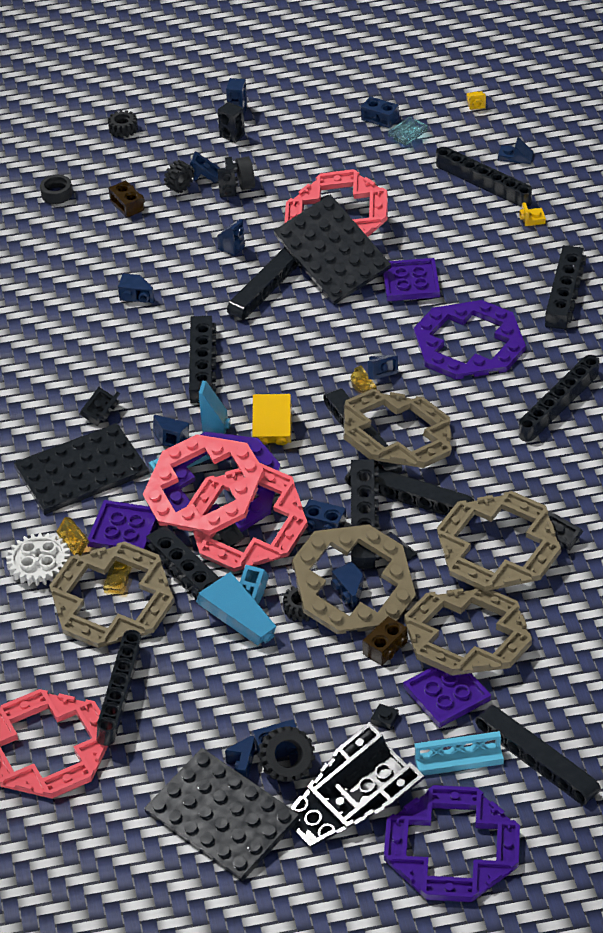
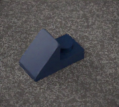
M517 137L515 147L501 145L498 161L531 164L534 151Z
M195 151L190 160V166L195 171L193 173L195 175L194 181L202 174L213 183H216L218 181L217 170L221 168Z
M398 355L370 356L369 361H367L368 379L375 380L398 373Z
M249 736L225 750L226 763L235 764V771L247 779L249 778L256 751L255 736Z

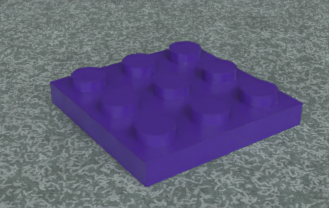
M435 258L389 261L392 268L383 273L387 301L440 297Z
M104 500L87 539V547H105L108 549L117 546V543L125 541L146 550V536L153 533L157 520L149 506Z
M431 667L403 682V688L438 728L491 701V694L472 673L450 675L435 667Z

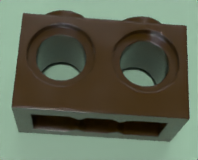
M126 180L108 188L110 202L126 218L144 211L145 199L143 195L139 194L134 186L130 185Z
M388 616L362 641L363 655L383 666L394 657L400 648L407 644V627Z

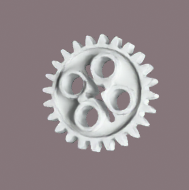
M41 533L38 534V537L31 534L29 539L24 536L23 542L17 540V545H11L12 550H8V556H6L7 569L11 576L14 575V580L20 579L21 584L27 581L28 586L32 582H35L36 586L39 585V582H43L44 585L47 584V580L52 582L71 556L67 543H63L62 538L57 540L56 535L50 538L49 533L45 537H42Z

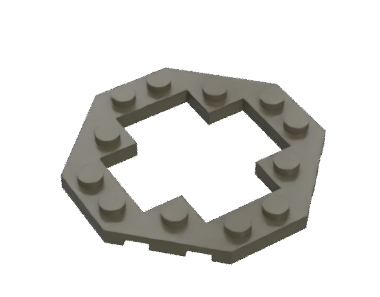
M371 389L345 401L343 439L368 459L425 468L450 456V417L424 397L405 398V394L390 392V395L380 393V390ZM382 405L396 415L410 409L430 424V427L424 429L423 436L429 439L431 443L412 452L399 441L384 447L363 431L371 425V420L364 413Z
M513 491L504 492V495L493 497V495L479 497L477 501L466 502V500L459 501L437 527V535L450 576L484 592L541 580L561 553V547L557 541L547 507ZM501 509L532 522V525L526 531V538L540 543V545L523 567L505 559L494 573L464 559L471 549V543L457 538V536L474 515L492 522Z
M371 525L314 531L292 559V567L296 575V584L301 596L303 613L336 634H344L347 631L357 630V632L374 630L388 616L398 622L416 596L403 545ZM358 542L390 562L382 572L381 578L396 588L378 612L360 602L349 616L317 596L326 584V580L311 570L329 546L347 556Z
M125 541L117 543V546L106 549L102 547L92 550L90 554L83 556L78 554L70 556L49 585L63 634L97 648L121 642L123 634L127 630H136L141 636L154 633L174 604V598L159 555ZM118 561L146 572L139 583V588L152 593L153 596L136 620L117 614L110 626L106 628L76 616L84 606V599L70 593L88 568L105 575L113 563Z
M474 587V590L463 591V588L447 590L446 594L429 592L404 615V622L416 659L450 675L511 668L532 645V637L527 631V624L519 610L518 601L493 590L484 592ZM473 603L503 616L496 623V630L510 635L493 654L474 646L465 657H461L432 644L439 637V630L426 624L443 607L461 614Z

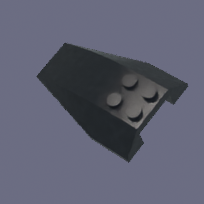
M369 722L334 751L332 759L320 769L321 773L318 777L309 783L307 791L303 796L300 795L291 806V809L300 815V820L292 829L311 848L392 806L421 782L425 776L411 762L406 764L386 744L383 735Z

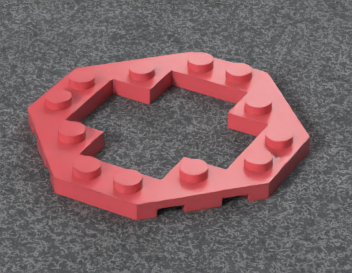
M354 169L320 173L311 185L307 184L298 192L299 195L294 199L290 198L286 202L285 223L302 213L304 205L316 204L321 201V190L353 187L354 199L370 197L369 218L353 219L368 237L388 220V192L383 187L376 186L375 182L367 177L364 178L359 175V172Z
M196 434L162 451L143 492V496L160 526L171 525L181 530L202 531L203 534L212 535L246 518L249 512V505L253 502L258 491L257 486L265 473L247 443ZM207 452L213 464L229 457L233 458L244 476V479L228 486L235 499L234 501L202 517L194 504L175 512L163 489L179 482L173 470L174 467Z
M260 463L265 474L258 485L280 494L273 509L275 512L288 517L271 545L253 537L243 553L214 540L213 537L216 533L207 535L203 534L202 531L193 530L200 557L233 572L243 570L245 564L254 567L288 557L308 526L292 476ZM238 468L227 471L224 475L214 477V475L206 477L187 506L194 504L201 517L206 515L222 490L225 489L230 492L228 486L244 479L243 474Z
M39 689L1 705L0 787L53 799L92 782L108 747L99 744L96 740L97 722L101 712L96 702L87 699L85 702L75 700L73 696L60 693L58 696L48 694L46 690ZM47 709L51 711L57 723L74 715L78 716L91 738L73 746L74 752L80 761L79 763L44 778L40 775L35 764L14 772L1 749V746L18 740L17 732L12 725L13 723Z

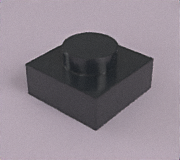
M235 523L217 532L222 542L230 547H233L245 538Z
M379 703L371 717V724L391 730L399 716V710Z

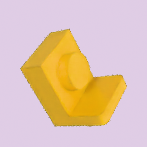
M474 91L466 94L470 110L486 108V95L483 91Z
M522 203L519 216L520 220L524 221L525 226L545 224L546 218L542 208L528 210L526 203Z

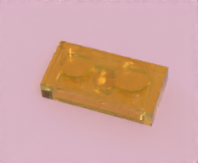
M64 517L56 533L63 539L64 543H67L73 555L78 554L81 556L89 540L71 517Z
M115 561L110 567L103 586L104 593L124 595L132 567Z

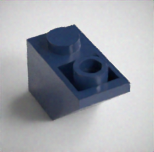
M242 219L227 226L217 235L219 250L236 256L244 249L245 241Z
M122 273L118 285L120 301L154 303L153 287L141 275Z
M154 415L153 433L162 445L172 447L189 438V423Z
M350 562L332 571L331 586L334 591L339 592L343 602L348 604L353 610L357 607L363 590V574L353 562Z

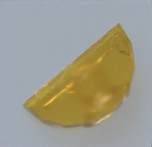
M361 365L356 367L351 375L352 387L362 393L371 389L377 390L373 381L368 379V374Z

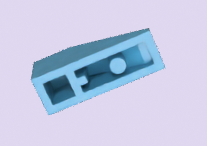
M202 381L199 391L202 433L226 434V430L230 429L231 425L227 409L207 381Z
M245 564L240 584L257 604H259L264 594L269 574L264 569Z

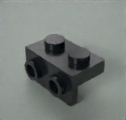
M225 157L226 168L217 170L220 198L237 196L238 178L237 176L235 177L237 165L233 163L232 157Z
M98 387L81 409L79 415L98 426L101 421L105 422L111 414L109 410L116 408L120 402L117 400L120 393L116 392L112 396Z
M549 511L548 515L561 549L566 548L570 551L583 533L582 529Z

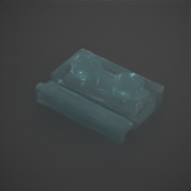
M409 116L389 130L388 137H394V140L407 146L427 132L428 125L416 119L413 120Z

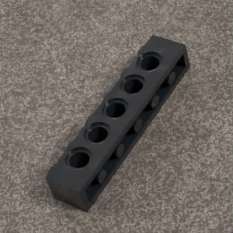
M566 245L562 247L545 313V327L566 330L568 323L572 322L573 312L571 311H574L575 300L578 297V289L576 288H580V277L583 276L586 264V255H584V248Z
M212 316L190 317V403H199V391L202 381H207L216 394V384H213V382H216V371H213L216 370V359H213L216 358V347H213L216 346V335L213 334L217 333L216 323H213Z
M374 459L351 460V527L371 525L374 528L379 527V515L375 516V511H379V499H375V495H379L378 483H375V479H378V467H374ZM357 542L351 550V562L358 569L375 568V561H379V555L366 547H362L363 545Z
M166 525L146 536V549L159 555L162 567L165 566L171 576L177 578L182 587L192 593L195 600H197L199 592L220 579Z

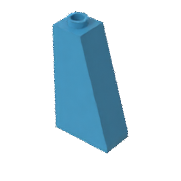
M231 572L199 592L196 602L201 607L257 646L262 642H269L274 637L276 625Z

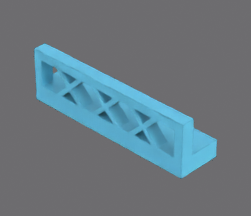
M500 731L414 743L416 768L424 776L504 764ZM495 740V743L485 744L487 741ZM472 743L471 746L464 747V745ZM451 746L450 749L443 750L444 747ZM421 750H430L427 753H420Z

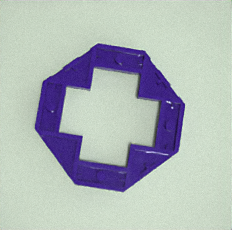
M484 300L433 307L414 327V336L417 339L418 348L423 357L425 367L455 380L464 379V376L472 374L474 377L489 375L491 371L507 372L526 351V345L513 312ZM473 315L500 326L494 332V338L506 343L491 360L475 353L465 364L439 353L444 347V340L433 335L448 319L464 325Z
M213 432L200 434L247 443L259 463L278 471L281 469L280 463L259 438ZM207 452L173 468L179 482L165 488L164 493L175 512L187 507L190 502L189 498L181 490L195 481V476L187 466L207 455ZM260 485L257 486V498L250 503L246 518L235 523L241 532L271 514L275 497L274 491ZM215 503L208 513L220 508L219 505Z
M433 785L426 790L423 796L420 798L416 797L406 804L402 811L396 815L392 814L387 818L384 861L426 900L473 902L519 867L520 825L514 819L510 820L505 815V811L493 801L490 802L484 797V793L477 787ZM432 808L476 810L475 828L497 829L496 861L474 859L473 878L428 876L429 857L407 856L409 825L431 826Z

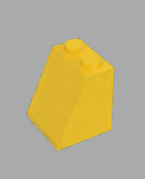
M253 394L252 437L259 438L264 445L268 443H276L277 445L291 443V394Z

